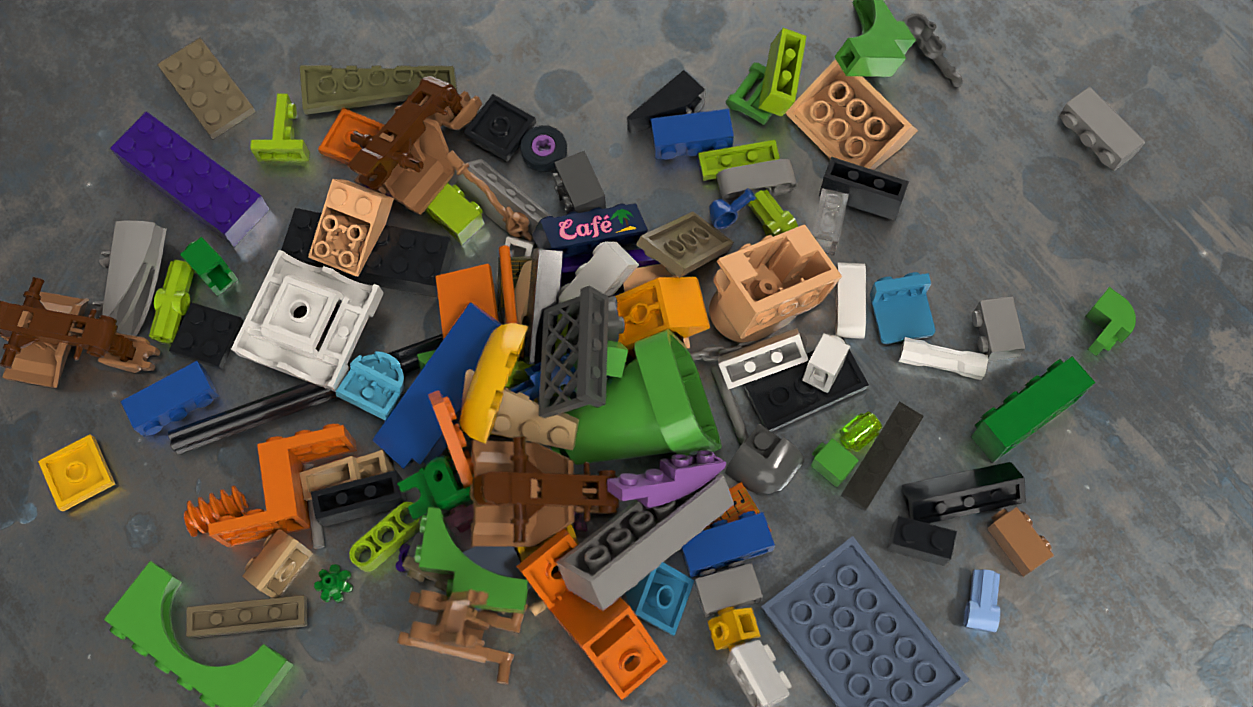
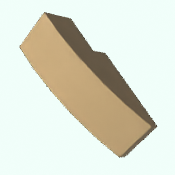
M380 450L358 458L353 456L299 472L304 500H312V491L394 471L392 458L384 450Z

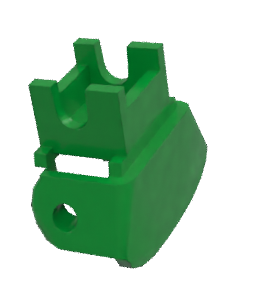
M451 456L433 458L426 467L419 469V472L397 483L401 492H406L416 487L421 494L418 501L408 506L413 520L421 518L422 515H427L428 507L440 508L443 514L450 510L474 507V501L470 496L471 486L464 488L462 483H457L453 476L457 469L455 464L452 467L449 464V461L452 460Z

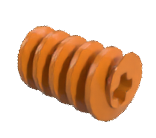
M233 485L231 486L232 495H228L222 489L220 490V499H217L213 493L209 494V503H206L202 497H198L197 507L191 501H187L184 520L190 535L196 537L199 532L202 534L209 531L208 524L217 522V519L220 517L235 516L237 518L243 515L246 516V512L250 511L244 494Z

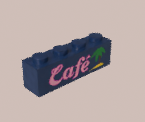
M621 203L611 208L602 209L598 207L588 212H570L565 216L544 217L539 221L532 235L538 248L563 251L562 259L593 253L594 249L602 242H617L621 247L636 245L640 236L646 234L648 229L636 203L628 205Z

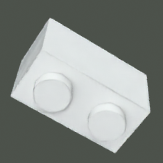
M823 334L808 362L803 381L828 393L843 366L850 346L838 336Z

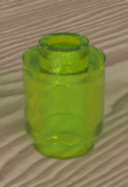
M872 412L860 413L840 429L841 437L839 440L848 451L853 449L859 452L879 435L882 424Z

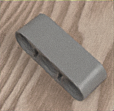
M778 159L728 168L720 171L716 176L721 198L727 203L735 201L747 188L754 194L760 190L767 189L771 195H778L790 192L797 187L792 163L789 159Z

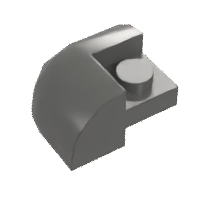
M759 423L746 442H743L728 464L725 474L738 483L742 482L747 490L756 494L780 492L802 466L804 456L785 437L779 438Z

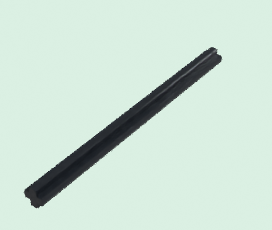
M443 333L387 354L398 360L403 374L418 369L420 366L417 354L437 350L443 341ZM305 382L168 431V437L171 441L170 445L173 451L179 455L337 398L336 392L310 382Z

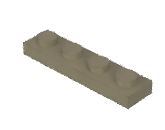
M300 595L187 607L186 637L199 638L307 626V597Z

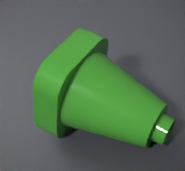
M669 329L635 342L637 359L624 367L622 378L610 376L606 380V405L596 408L589 404L564 412L579 419L573 451L551 446L553 451L565 457H570L576 465H583L585 462L590 464L671 452L695 455L701 450L715 452L722 448L720 435L696 364L688 348Z

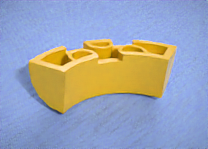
M509 323L500 325L493 330L473 374L459 423L462 430L469 437L484 444L487 443L494 428L504 396L502 392L522 350L528 326Z

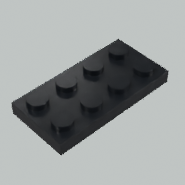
M850 349L828 393L803 381L809 361L743 384L763 426L773 432L867 389L869 384ZM815 350L807 353L809 360Z

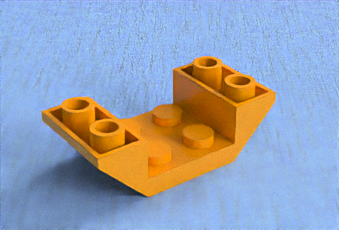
M658 277L615 296L617 299L618 316H622L625 322L624 333L619 334L618 342H621L628 349L626 362L635 359L633 348H635V342L667 329L671 332L676 331L682 337L687 338L710 328L699 281L696 277Z

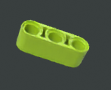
M413 502L400 504L355 542L349 552L352 563L362 571H373L403 544L420 531L421 518L414 520L412 523H404V518L409 513L408 506L413 504ZM387 531H394V538L388 543H383V534ZM365 550H371V558L366 562H360V554Z

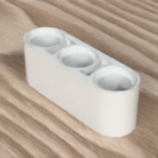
M837 262L836 268L842 277L835 285V336L864 339L866 329L865 263Z

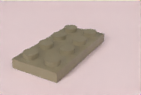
M198 38L157 64L212 140L256 112L201 38Z
M692 211L641 235L636 245L644 250L648 257L656 259L665 266V269L670 274L680 278L728 252L734 242Z

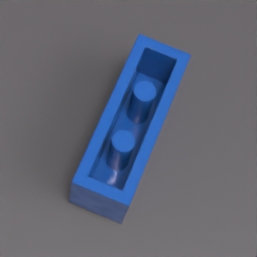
M729 109L651 119L655 159L662 158L668 160L682 155L697 156L701 152L733 147L734 134Z
M195 361L120 402L133 429L145 437L158 433L163 426L171 422L184 419L189 412L197 408H204L210 405L215 398L219 397V394L206 369L198 361Z
M755 511L741 514L738 516L739 520L730 523L727 520L715 522L711 525V529L702 531L683 545L681 552L689 576L694 577L707 570L719 569L738 561H744L772 552L775 544L764 513L755 514Z

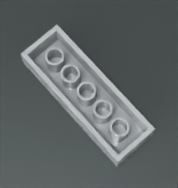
M718 474L692 493L663 505L647 508L637 500L556 562L568 590L602 610L612 605L620 596L637 585L641 579L658 568L662 562L680 550L683 545L701 533L705 527L722 516L726 510L734 505L725 477Z

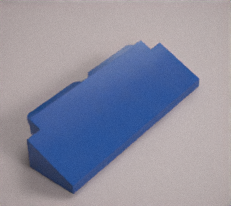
M472 302L466 307L372 439L403 469L413 463L412 458L419 465L423 463L427 465L433 458L441 456L446 449L447 443L428 394L439 390L442 398L448 396L457 419L452 420V424L458 423L460 425L465 374L468 369L475 371L491 333L502 325Z

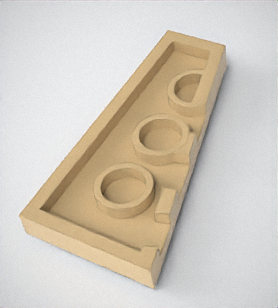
M468 369L465 374L462 408L475 372L471 369ZM506 388L502 392L504 396L491 432L492 434L511 438L526 437V441L573 451L579 419L566 413L544 419L539 416V404L530 400L529 396L520 392L517 394Z

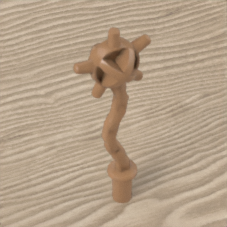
M453 150L450 151L445 158L457 170L456 174H463L466 179L474 183L486 194L496 211L504 216L502 220L506 223V231L513 237L521 238L524 236L528 241H531L533 238L528 232L529 219L523 213L513 212L509 206L505 208L501 205L488 185L468 170L469 163H464Z

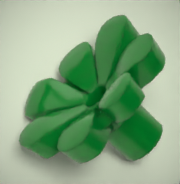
M338 564L331 565L329 572L326 569H322L318 573L321 581L314 583L315 590L322 591L321 599L324 602H329L331 597L335 602H341L344 598L342 592L350 593L353 589V585L346 582V580L351 578V572L349 570L340 572V565Z

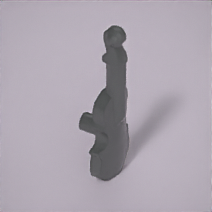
M914 13L907 15L903 21L916 39L924 55L933 59L944 73V76L951 79V83L955 87L961 86L963 82L962 77L956 73V68L952 67L943 56L946 45L940 40L939 36L933 33L936 29V24L929 22L922 14Z

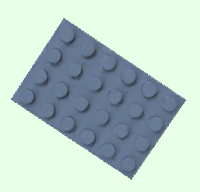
M853 536L760 608L836 707H937L970 680Z

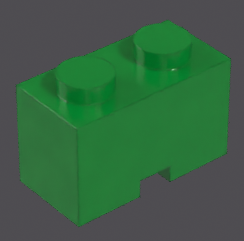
M202 237L197 241L191 242L180 254L217 297L238 280L222 257Z

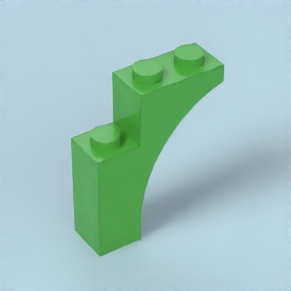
M428 507L427 515H422L420 523V533H424L422 545H417L415 563H419L421 571L454 575V579L448 580L446 592L448 597L453 592L469 591V589L489 594L486 605L468 606L469 608L525 614L529 586L528 580L498 575L472 562L457 548L450 538L441 509Z

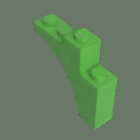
M854 0L852 4L861 22L862 35L852 38L848 37L834 57L846 76L892 77L905 61L906 57L904 54L916 39L904 21H896L883 0Z

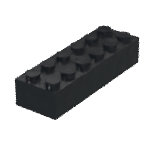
M299 208L294 209L281 251H284L289 256L315 267L322 268L325 266L334 269L339 274L359 283L376 284L383 288L438 298L436 276L449 273L455 252L450 237L385 225L360 275L357 277L308 258L322 213Z

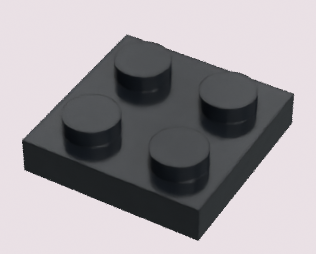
M492 94L463 133L466 139L508 162L520 146L524 135L536 124V117Z
M191 302L169 351L174 355L223 369L244 320L239 316Z

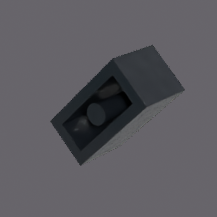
M898 516L892 525L887 551L945 566L952 558L957 531Z

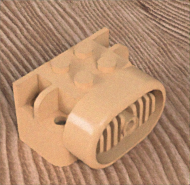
M805 224L774 237L768 235L759 243L754 245L746 244L738 251L718 259L717 263L721 269L714 276V284L717 290L710 301V318L716 329L730 340L740 343L758 341L786 326L797 315L819 305L841 279L842 275Z

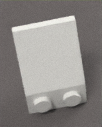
M760 640L733 648L729 653L727 663L751 706L771 707L790 695L788 689L791 688V684L783 671L777 672L772 663L776 660L773 652L767 644L763 646Z

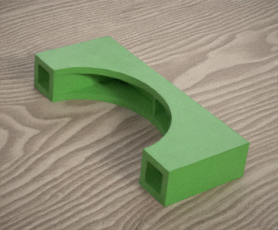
M150 561L104 618L112 626L109 631L122 640L127 637L133 641L134 644L131 647L136 652L145 657L150 654L156 659L154 662L156 667L167 674L170 671L174 672L179 676L176 681L189 691L195 688L201 693L199 699L210 707H215L216 705L219 707H263L294 664L265 644L247 659L233 665L220 667L206 666L192 659L179 645L171 624L173 599L182 582L161 566Z

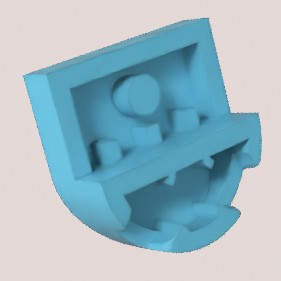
M379 351L364 357L359 355L350 363L351 369L337 388L336 396L386 421L400 400L404 390V375L400 363L390 354Z

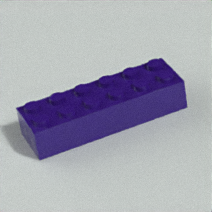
M147 111L110 147L122 164L233 247L270 210L260 194Z

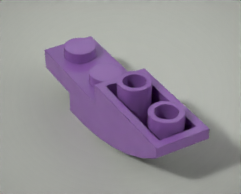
M708 450L698 451L695 455L675 454L672 458L660 460V470L650 469L644 474L637 475L624 473L619 478L608 479L607 491L621 501L636 499L647 508L663 505L686 496L705 485L726 467V461Z

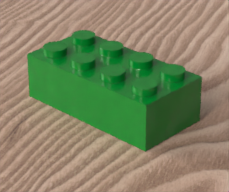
M1073 356L1065 362L1059 359L1049 366L1047 372L1041 377L1037 375L1027 382L1025 388L1019 393L1015 391L1005 398L1003 404L997 409L993 407L980 417L981 420L974 425L976 431L972 434L971 438L989 460L994 463L1077 402L1096 382Z

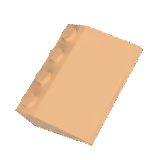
M836 59L786 112L788 117L830 159L834 157L875 170L899 151L918 132L863 76H846Z

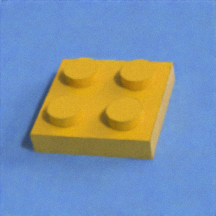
M91 434L38 461L55 503L61 511H65L115 485L98 443Z

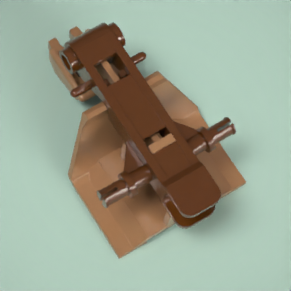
M433 76L422 78L415 91L408 96V99L402 106L395 108V114L376 135H363L357 131L353 132L354 135L351 134L350 140L359 144L362 148L349 163L350 169L359 174L354 182L392 197L395 201L404 204L407 209L421 215L455 173V168L445 158L450 151L440 127L443 125L450 129L459 130L471 122L482 106L480 98L475 96L471 99L466 91L459 95L452 84Z
M33 277L29 290L23 294V297H25L23 305L0 301V337L8 341V344L3 346L5 351L0 362V366L5 368L2 376L4 379L57 388L72 346L76 347L74 360H79L82 350L85 349L89 355L98 357V361L107 366L133 373H138L141 370L154 371L155 365L147 362V359L151 355L159 356L161 351L151 346L150 341L146 338L116 333L118 329L116 325L117 320L106 315H100L99 319H96V309H91L89 316L85 317L84 313L90 299L41 292L45 281Z
M513 437V442L487 441L486 444L472 440L474 478L470 488V496L474 501V523H471V546L537 547L573 523L574 511L584 513V520L588 522L590 514L616 513V508H619V499L607 491L608 479L619 478L616 476L615 470H600L598 475H590V464L585 462L584 475H575L573 460L539 443H526V437Z

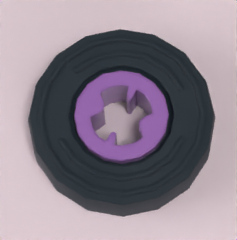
M539 125L531 128L524 135L521 141V155L524 162L530 168L537 171H551L555 169L554 162L566 157L567 142L564 135L557 128L549 125ZM546 145H548L549 150L544 149L542 152H540V146L545 147Z

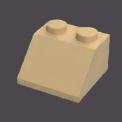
M278 529L276 533H272L265 540L264 548L257 557H253L245 567L246 572L242 576L255 588L271 598H280L313 554L296 539Z

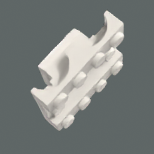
M278 250L231 350L238 356L336 392L350 369L347 364L369 316L373 318L384 292L376 284L365 285L339 274L334 269L325 266L322 268L303 263L289 256L284 251ZM337 304L340 307L318 352L316 347ZM297 307H307V313L304 317L294 318V311Z

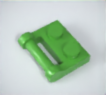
M754 62L749 68V74L725 102L730 109L739 110L765 125L773 113L758 108L763 81L748 102L743 100L755 81L760 78L764 79L766 67Z

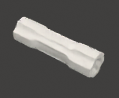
M905 337L900 350L899 362L916 366H929L982 380L987 370L988 355L971 351L962 352Z

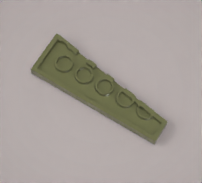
M331 65L300 66L303 111L305 115L342 110V108L350 109L406 101L408 96L419 86L421 79L428 76H433L452 84L457 91L454 66H397L396 68H382L381 66L357 68V66H346V68H332Z

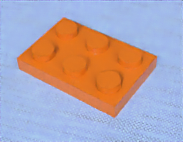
M438 390L428 394L462 485L466 488L471 486L473 482L474 463H472L469 451L462 450L467 444L459 424H452V420L457 419L448 396L442 398Z

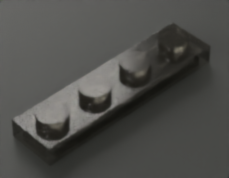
M899 401L841 496L866 511L924 416Z

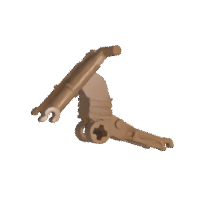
M469 589V591L453 592L450 598L432 591L421 590V593L411 591L409 603L421 609L436 612L438 614L436 624L431 625L413 621L410 634L400 631L397 643L486 663V661L499 663L497 683L508 684L514 654L483 647L485 641L482 640V636L489 627L520 633L524 614L512 613L511 618L498 616V613L487 610L477 612L475 608H469L468 606L486 605L489 594L482 591L476 592Z

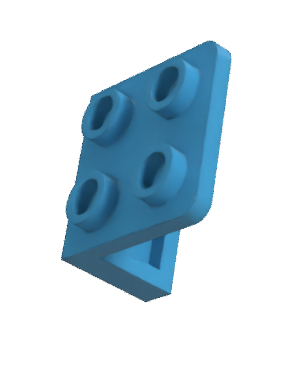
M913 272L906 274L902 278L883 277L874 282L869 295L882 343L902 342L905 337L921 339L934 335L936 330L926 295L931 285L929 273L920 274Z

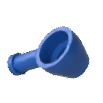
M747 188L731 204L723 199L713 201L709 206L710 219L716 229H725L731 226L738 218L737 212L750 201L756 199L754 193Z

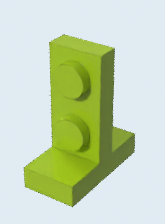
M277 94L272 140H251L250 150L257 161H309L310 151L304 140H294L292 123L293 119L297 117V108L290 100L288 94Z

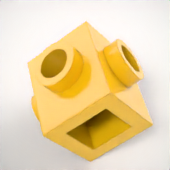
M734 606L717 611L718 616L707 621L716 650L728 648L730 653L733 648L761 637L752 607L736 610Z

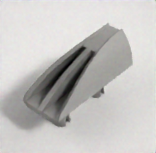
M116 221L111 251L100 253L106 256V258L99 260L101 266L109 268L104 300L94 301L92 304L99 307L96 308L95 318H99L100 315H106L117 320L116 325L118 329L116 333L137 336L149 311L159 275L167 229L156 225L154 222Z

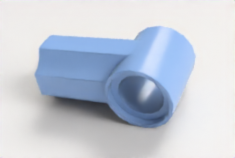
M985 569L973 570L970 601L968 600L964 612V627L991 632L997 631L1000 621V607L997 606L1000 574Z

